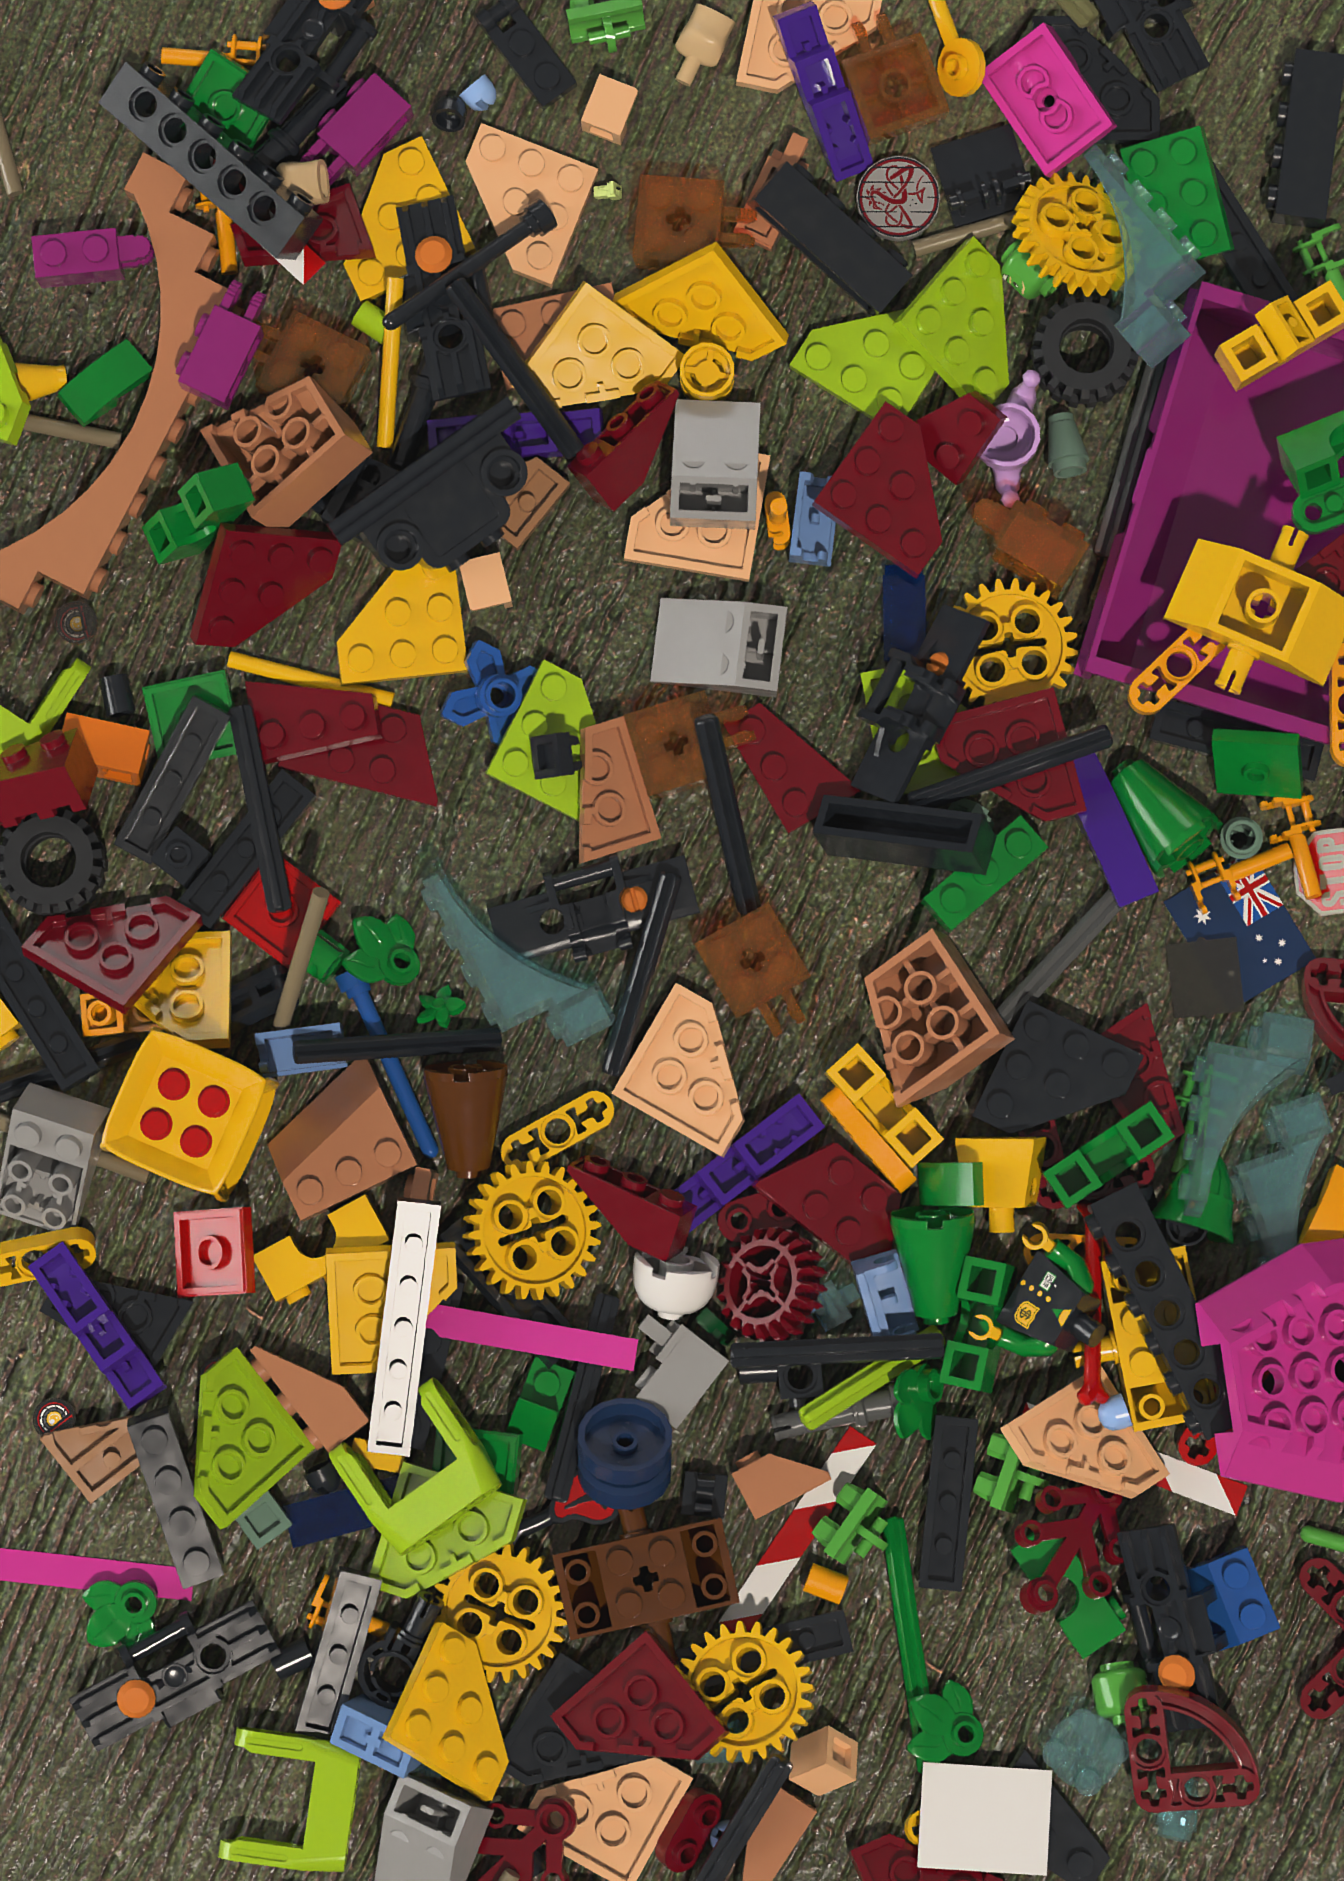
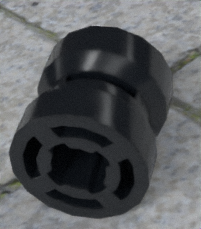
M1163 1219L1162 1222L1164 1236L1175 1246L1187 1247L1196 1245L1204 1239L1208 1232L1171 1220Z

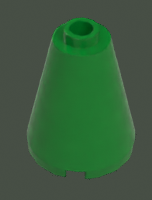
M1131 758L1127 759L1112 772L1114 779L1111 782V786L1151 870L1157 877H1165L1163 871L1165 868L1169 867L1175 873L1185 867L1188 861L1192 862L1212 844L1207 836L1213 829L1218 834L1221 833L1224 823L1215 813L1145 760L1140 759L1134 762Z
M916 1205L891 1212L890 1225L915 1316L923 1318L924 1324L949 1323V1317L955 1316L958 1313L960 1298H957L965 1255L969 1256L976 1223L974 1209L965 1206H938V1209L924 1210V1205Z

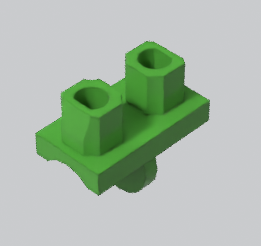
M570 0V9H566L572 44L589 41L590 45L606 42L609 54L617 52L615 40L631 37V32L646 29L642 0H610L594 4L593 0Z
M993 1433L987 1447V1455L1001 1459L1004 1463L999 1477L981 1471L977 1476L973 1492L983 1499L990 1501V1507L1013 1513L1017 1498L1030 1501L1035 1486L1045 1488L1049 1486L1050 1481L1039 1478V1470L1023 1466L1003 1434Z
M847 1482L836 1498L837 1503L850 1511L842 1525L840 1526L825 1515L812 1531L816 1539L826 1547L823 1551L843 1565H845L853 1552L865 1558L873 1545L882 1551H885L889 1545L879 1538L888 1525V1522L879 1517L888 1501L868 1487L864 1490Z

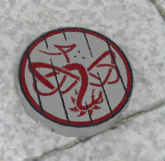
M903 156L883 158L870 166L859 181L856 196L858 214L861 220L880 238L896 242L914 239L928 229L937 217L940 202L938 182L929 168L916 159Z

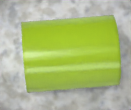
M366 300L356 312L351 325L383 345L384 326L382 320L385 316V311Z

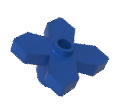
M478 640L473 642L464 661L475 687L450 692L439 714L442 718L460 727L485 717L490 741L499 746L537 668L530 665L506 675L501 651ZM492 688L497 689L501 694L500 701L495 705L490 697Z

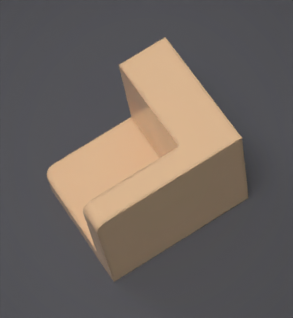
M599 74L581 119L582 131L621 145L627 131V120L638 95V90L635 87Z
M500 552L469 559L460 566L471 611L503 604L505 608L513 607Z
M829 1725L798 1738L797 1741L791 1743L790 1762L793 1763V1769L789 1774V1780L817 1796L856 1781L858 1742Z

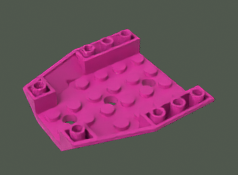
M1344 1238L1297 1244L1195 1303L1201 1346L1220 1344L1233 1431L1214 1434L1221 1477L1336 1503L1344 1502V1381H1339L1335 1374L1337 1361L1340 1359L1344 1362ZM1266 1370L1273 1375L1275 1382L1274 1389L1270 1394L1265 1391L1262 1385V1377Z

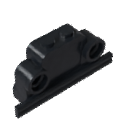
M505 397L345 509L340 516L327 524L328 528L341 546L359 534L377 561L387 569L403 571L419 563L423 568L429 570L446 567L449 573H451L470 559L467 551L480 543L483 548H486L505 534L501 527L507 523L510 517V507L504 497L516 494L523 488L527 480L528 470L524 459L518 453L512 451L501 435V432L521 419V415L510 399Z

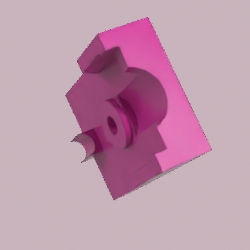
M1044 22L985 68V76L982 83L1047 177L1057 173L1117 127L1081 74L1076 60L1055 29ZM1052 95L1054 97V104L1051 107H1046L1044 100L1047 96Z

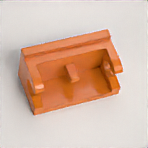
M67 712L62 731L64 733L75 728L78 729L98 769L97 777L141 787L151 744H148L150 730Z

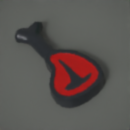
M577 1468L569 1499L566 1503L550 1501L548 1506L542 1511L521 1520L516 1540L513 1542L514 1552H516L525 1537L548 1526L563 1524L575 1519L592 1525H605L617 1518L619 1514L618 1509L598 1504L584 1493L578 1480Z

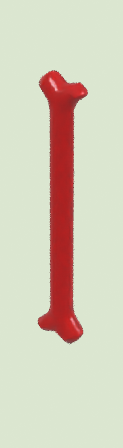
M1102 1198L1095 1199L1092 1203H1094V1202H1096V1201H1098V1200H1100V1199H1102ZM1086 1199L1081 1200L1076 1205L1083 1218L1090 1215L1086 1206L1092 1204ZM1085 1222V1262L1094 1281L1092 1292L1101 1301L1093 1318L1101 1323L1102 1271L1100 1262H1102V1238L1095 1241ZM1101 1342L1095 1347H1089L1084 1343L1083 1386L1077 1393V1398L1083 1406H1089L1094 1401L1103 1404L1110 1398L1101 1382Z

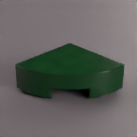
M707 1308L696 1318V1322L724 1347H728L737 1337L730 1328Z

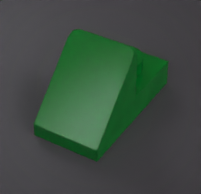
M535 1356L506 1432L523 1434L522 1444L545 1452L575 1371L557 1364L548 1369Z

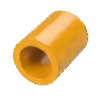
M813 1563L803 1591L839 1605L849 1576Z

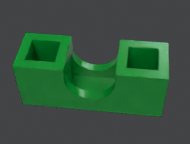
M1344 410L1276 437L1282 468L1301 499L1341 484L1337 461L1344 456Z
M238 462L195 473L178 490L182 503L158 510L144 524L142 530L159 565L201 554L217 538L220 523L231 524L255 501L250 482L244 477Z
M1021 815L996 835L997 838L986 875L954 871L922 899L921 903L948 934L954 931L996 892L1017 877L1048 849L1045 842Z
M1149 1101L1041 1174L1063 1207L1068 1209L1175 1136L1153 1103Z
M965 1255L957 1298L961 1299V1317L954 1339L947 1341L939 1379L940 1383L992 1393L1001 1347L996 1346L991 1338L976 1340L970 1336L968 1331L979 1336L987 1333L988 1323L984 1319L974 1317L978 1314L986 1315L993 1322V1326L1000 1328L1002 1324L998 1323L996 1319L1013 1293L1018 1267Z
M1032 1532L1027 1535V1539L1033 1541L1034 1533ZM1064 1538L1043 1541L1031 1548H1023L1018 1543H1015L1008 1550L1030 1581L1042 1576ZM1075 1555L1063 1577L1068 1578L1074 1585L1076 1600L1072 1609L1056 1621L1079 1656L1084 1659L1126 1631L1121 1620L1127 1616L1113 1595L1107 1599L1102 1597L1096 1600L1085 1595L1082 1588L1084 1580L1080 1560ZM1094 1578L1093 1587L1096 1591L1100 1592L1096 1586L1100 1581Z

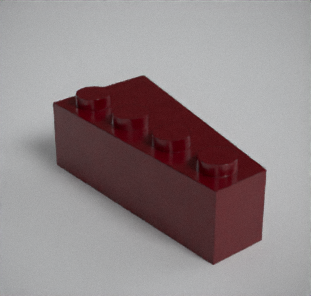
M77 728L64 733L62 730H55L44 735L38 742L24 746L22 743L15 744L6 748L1 753L0 826L4 828L17 826L24 818L34 813H37L40 820L55 817L58 813L57 808L70 805L73 812L87 809L98 769Z

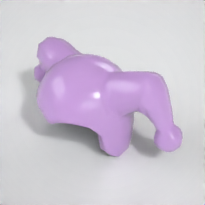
M1027 370L1023 374V382L1012 389L1006 403L995 406L1007 416V419L980 456V459L992 468L996 489L1002 496L1001 501L1005 507L1009 508L1018 505L1020 497L1017 492L1020 489L1022 467L1034 457L1040 443V427L1035 416L1032 414L1037 400L1035 387L1040 383V374L1036 370Z

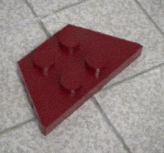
M378 705L383 738L279 761L278 765L280 769L437 808L439 803L420 715Z
M831 1142L815 1150L814 1153L804 1158H799L766 1177L755 1180L751 1185L850 1266L852 1261L886 1252L892 1248L894 1236L890 1225L891 1212L899 1209L902 1195L837 1142Z

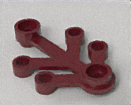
M1082 1484L1081 1487L1062 1490L1051 1485L1037 1492L1035 1504L1038 1510L1044 1514L1054 1513L1063 1506L1084 1505L1078 1516L1074 1519L1041 1524L1036 1520H1027L1016 1527L1014 1532L1015 1540L1023 1548L1034 1547L1043 1541L1064 1538L1042 1576L1030 1580L1022 1586L1019 1597L1021 1605L1027 1612L1040 1615L1055 1607L1058 1601L1057 1586L1077 1552L1079 1553L1084 1575L1082 1588L1085 1595L1096 1600L1107 1596L1111 1592L1112 1580L1107 1573L1101 1571L1092 1526L1099 1517L1105 1539L1103 1546L1105 1560L1111 1565L1124 1563L1123 1556L1119 1558L1113 1552L1114 1544L1120 1547L1117 1536L1120 1528L1115 1510L1121 1504L1123 1496L1107 1491L1108 1498H1104L1098 1488ZM1046 1493L1053 1496L1055 1501L1053 1507L1047 1504L1045 1500ZM1026 1527L1033 1531V1541L1025 1536ZM1094 1578L1098 1579L1101 1582V1592H1098L1094 1589ZM1039 1587H1042L1047 1594V1601H1044L1039 1597Z
M552 1797L543 1801L537 1809L510 1807L504 1801H495L487 1806L491 1809L498 1807L504 1813L502 1822H496L491 1817L488 1824L491 1828L499 1829L507 1824L534 1828L522 1839L484 1836L477 1854L500 1855L503 1857L478 1881H498L505 1868L515 1870L520 1875L518 1881H533L534 1852L545 1841L546 1871L541 1875L540 1881H549L550 1873L558 1874L561 1881H569V1875L563 1868L564 1839L573 1834L578 1821L576 1810L569 1801L560 1797ZM553 1811H557L563 1816V1824L560 1827L555 1826L551 1822Z

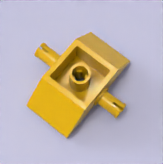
M1283 525L1282 532L1269 560L1240 548L1198 539L1163 619L1227 645L1230 651L1214 684L1225 690L1231 674H1234L1235 678L1228 691L1230 693L1241 694V689L1254 660H1262L1315 684L1324 686L1344 640V597L1324 584L1294 571L1304 544L1309 538L1308 534L1299 530L1293 545L1289 546L1288 543L1295 529L1294 527ZM1261 601H1266L1269 604L1267 611L1273 615H1265L1263 618L1255 616V610L1251 608V605L1258 606Z
M1186 1247L1170 1248L1196 1300ZM1100 1262L1105 1308L1110 1328L1108 1335L1104 1336L1101 1340V1363L1113 1361L1114 1364H1117L1121 1388L1132 1422L1133 1432L1184 1423L1185 1421L1181 1413L1188 1409L1180 1394L1173 1397L1162 1376V1373L1168 1371L1161 1355L1154 1358L1150 1353L1142 1334L1148 1332V1329L1141 1316L1134 1319L1123 1298V1295L1129 1291L1122 1277L1114 1279L1106 1262ZM1141 1262L1135 1269L1137 1282L1145 1287L1155 1283L1158 1275L1156 1267L1150 1262ZM1163 1300L1155 1307L1154 1316L1158 1323L1168 1326L1175 1321L1177 1310L1173 1303ZM1187 1339L1179 1341L1174 1348L1175 1359L1182 1365L1190 1364L1196 1357L1195 1345ZM1078 1341L1072 1353L1084 1351V1343ZM1084 1355L1073 1357L1076 1369L1084 1366ZM1201 1379L1194 1386V1397L1199 1403L1207 1404L1215 1397L1213 1382L1209 1379Z

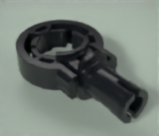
M420 1591L418 1593L417 1600L395 1643H392V1640L401 1624L397 1621L390 1623L386 1633L372 1641L360 1658L357 1670L359 1684L365 1695L379 1706L395 1709L405 1686L396 1688L384 1682L380 1677L379 1671H375L370 1675L369 1659L374 1658L370 1671H374L377 1668L379 1659L384 1656H394L404 1660L413 1671L429 1632L444 1606L443 1600L436 1595L433 1603L431 1602L428 1610H426V1606L433 1594L431 1592Z

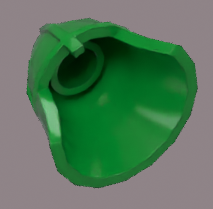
M1210 1148L1199 1152L1181 1167L1172 1183L1168 1184L1164 1195L1152 1211L1155 1219L1171 1220L1208 1231L1206 1237L1212 1242L1233 1244V1185L1227 1166L1218 1150Z

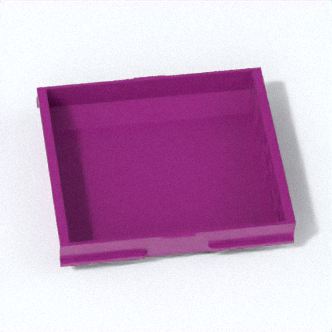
M1204 281L1201 282L1198 290L1189 288L1148 423V429L1154 434L1152 442L1146 450L1132 497L1133 505L1125 531L1114 536L1074 669V676L1089 680L1093 674L1130 686L1146 668L1188 630L1163 618L1198 539L1240 548L1269 560L1282 532L1283 525H1288L1295 528L1288 543L1289 546L1293 545L1299 529L1292 521L1291 509L1299 495L1282 468L1276 437L1344 410V329L1236 392L1214 354L1220 344L1255 324L1260 326L1255 314L1271 303V301ZM1344 456L1337 461L1340 478L1344 477ZM1309 506L1305 509V515L1308 519L1318 520L1320 518V512L1316 507ZM1344 525L1319 534H1308L1309 538L1304 544L1294 570L1344 533ZM1261 601L1258 606L1251 605V608L1255 610V616L1263 618L1265 615H1273L1267 611L1269 604L1266 601ZM1203 635L1193 647L1188 639L1183 642L1184 645L1196 652L1201 662L1206 657L1199 654V651L1209 642L1214 643L1216 646L1220 643ZM1226 646L1217 657L1173 697V699L1285 733H1297L1302 738L1330 746L1329 674L1324 686H1320L1262 660H1254L1241 689V694L1236 695L1228 692L1235 678L1234 674H1231L1225 690L1214 684L1230 651ZM1176 653L1168 657L1167 669L1173 676L1183 677L1190 672L1191 663L1187 656ZM1344 657L1338 659L1339 665H1344ZM1158 669L1152 672V674L1159 678L1151 687L1145 688L1142 684L1137 687L1156 693L1164 684H1166L1169 691L1175 688V686L1163 680ZM1338 680V687L1344 686V681ZM1344 694L1341 695L1338 700L1339 710L1343 714ZM1338 723V729H1344V724ZM1344 744L1339 745V749L1344 750Z

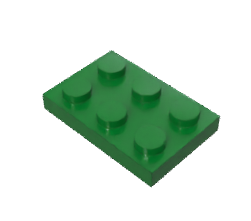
M1196 126L1120 149L1136 215L1140 219L1138 221L1140 230L1145 232L1142 239L1146 246L1145 251L1151 272H1158L1235 250L1204 126Z

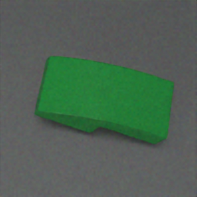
M126 339L74 377L58 392L57 397L77 421L85 427L115 408L118 398L150 379L153 368L130 341Z
M918 1162L919 1205H984L983 1162Z

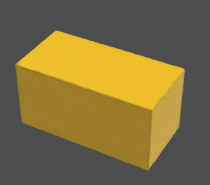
M1288 295L1269 303L1255 314L1256 319L1282 361L1299 354L1315 342Z
M354 1437L352 1449L356 1453L363 1455L372 1469L400 1473L403 1461H406V1456L367 1452L368 1439Z

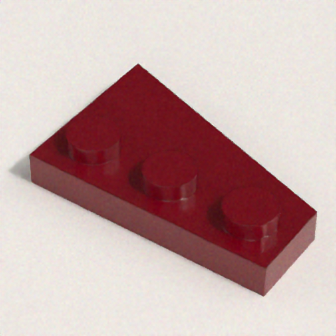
M245 681L248 705H251L254 710L264 765L383 738L377 698L372 693Z

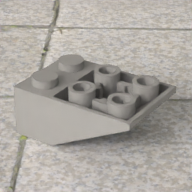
M677 399L674 421L670 526L755 530L760 403Z
M661 598L650 682L776 698L788 607L742 601Z
M29 1083L12 1110L0 1172V1214L50 1231L78 1227L101 1149L99 1145L102 1142L110 1108Z
M409 1774L404 1779L398 1777L384 1812L374 1881H466L494 1810L427 1778Z

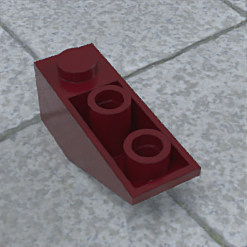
M657 379L652 384L642 388L638 392L636 400L622 413L612 417L607 423L606 429L592 442L585 444L582 450L577 452L576 458L567 466L596 503L614 512L644 483L680 394L677 389Z
M584 1155L568 1165L566 1171L629 1246L664 1262L683 1252L697 1210V1206L686 1201L684 1195L670 1189H659L647 1183L648 1180L640 1174L622 1172L610 1166V1162L607 1159L597 1155Z

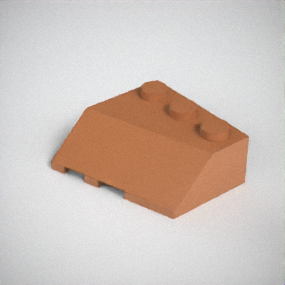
M310 376L267 396L264 404L250 411L243 408L231 414V420L217 427L211 424L200 429L221 466L238 462L244 477L250 482L252 494L255 498V501L247 508V511L251 518L266 527L288 529L373 453L355 422Z
M933 928L864 977L875 1024L880 1030L885 1050L883 1056L886 1068L891 1074L895 1090L893 1096L898 1108L948 1088L1015 1039L949 936Z
M369 1059L354 1060L267 1144L281 1181L300 1221L303 1222L419 1167L418 1161Z

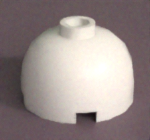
M685 1246L683 1252L667 1262L645 1252H642V1256L636 1252L633 1263V1284L639 1299L649 1308L658 1311L657 1315L667 1320H680L684 1314H691L705 1307L715 1293L720 1268L717 1258L704 1251H701L700 1258L687 1256L685 1254L688 1252V1247Z

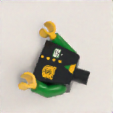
M1033 1222L1032 1225L1043 1233V1239L1039 1242H1033L1023 1234V1243L1031 1250L1042 1248L1045 1250V1254L1037 1251L996 1319L998 1323L1002 1324L1000 1328L993 1326V1322L986 1315L978 1314L974 1317L984 1319L988 1323L987 1333L981 1336L971 1331H968V1333L976 1340L991 1338L996 1346L1022 1357L1051 1356L1058 1348L1071 1352L1079 1340L1089 1347L1097 1346L1105 1335L1106 1327L1093 1318L1101 1301L1092 1292L1094 1281L1084 1258L1059 1239L1052 1240L1049 1238V1231L1045 1224Z

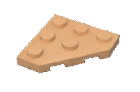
M753 0L736 86L778 94L795 83L773 16L809 1L814 2L817 6L828 43L834 48L837 56L876 31L883 0Z
M481 123L466 159V166L497 236H500L520 222L519 217L524 214V208L536 199H541L548 206L557 221V227L546 235L540 236L538 234L534 238L528 236L505 252L513 273L552 288L599 170L596 167Z
M758 453L755 530L670 526V489L648 507H644L631 516L624 561L749 582L771 455Z
M675 983L612 1094L724 1158L745 1119L716 1009L713 1003Z
M1101 1366V1382L1105 1391L1110 1397L1119 1394ZM1084 1375L1000 1428L1023 1466L1131 1499L1170 1475L1143 1431L1133 1432L1132 1426L1122 1430H1109L1099 1421V1403L1094 1401L1089 1406H1083L1079 1402L1077 1393L1083 1386Z
M652 1756L646 1760L627 1763L540 1788L528 1808L537 1809L543 1801L552 1797H560L569 1801L576 1810L578 1821L573 1834L564 1839V1856L608 1881H637L656 1847L660 1835L693 1780V1776L659 1757ZM553 1811L551 1814V1822L555 1826L560 1827L563 1824V1816L557 1811ZM522 1825L517 1827L518 1830L525 1834H528L534 1828Z

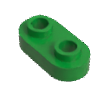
M1344 477L1340 478L1341 484L1304 499H1301L1299 496L1292 505L1291 518L1299 530L1306 534L1315 535L1344 525ZM1309 506L1316 507L1320 512V518L1318 520L1308 519L1305 515V509Z

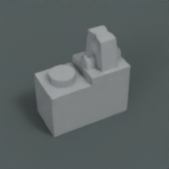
M647 1314L637 1328L655 1341L648 1350L656 1355V1359L662 1364L657 1370L649 1365L635 1383V1386L641 1390L636 1398L653 1404L666 1415L670 1425L677 1429L729 1360L683 1324L679 1325L674 1320H671L665 1328Z

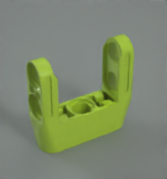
M77 657L69 668L61 671L28 723L0 705V755L6 748L12 745L22 743L24 746L38 742L44 735L49 733L92 666Z
M434 1377L418 1388L421 1396V1406L457 1460L395 1504L363 1455L356 1453L347 1443L343 1442L329 1452L332 1464L371 1523L401 1556L418 1548L502 1486L485 1447L449 1393Z
M236 1727L234 1745L245 1747L251 1753L315 1762L303 1844L240 1836L235 1839H220L218 1858L301 1871L344 1872L349 1850L362 1758L329 1743L330 1740L260 1728Z

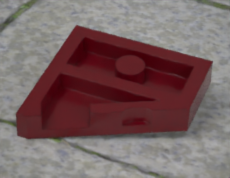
M973 391L916 420L915 422L921 426L927 462L953 484L963 483L1007 419V416L977 391Z

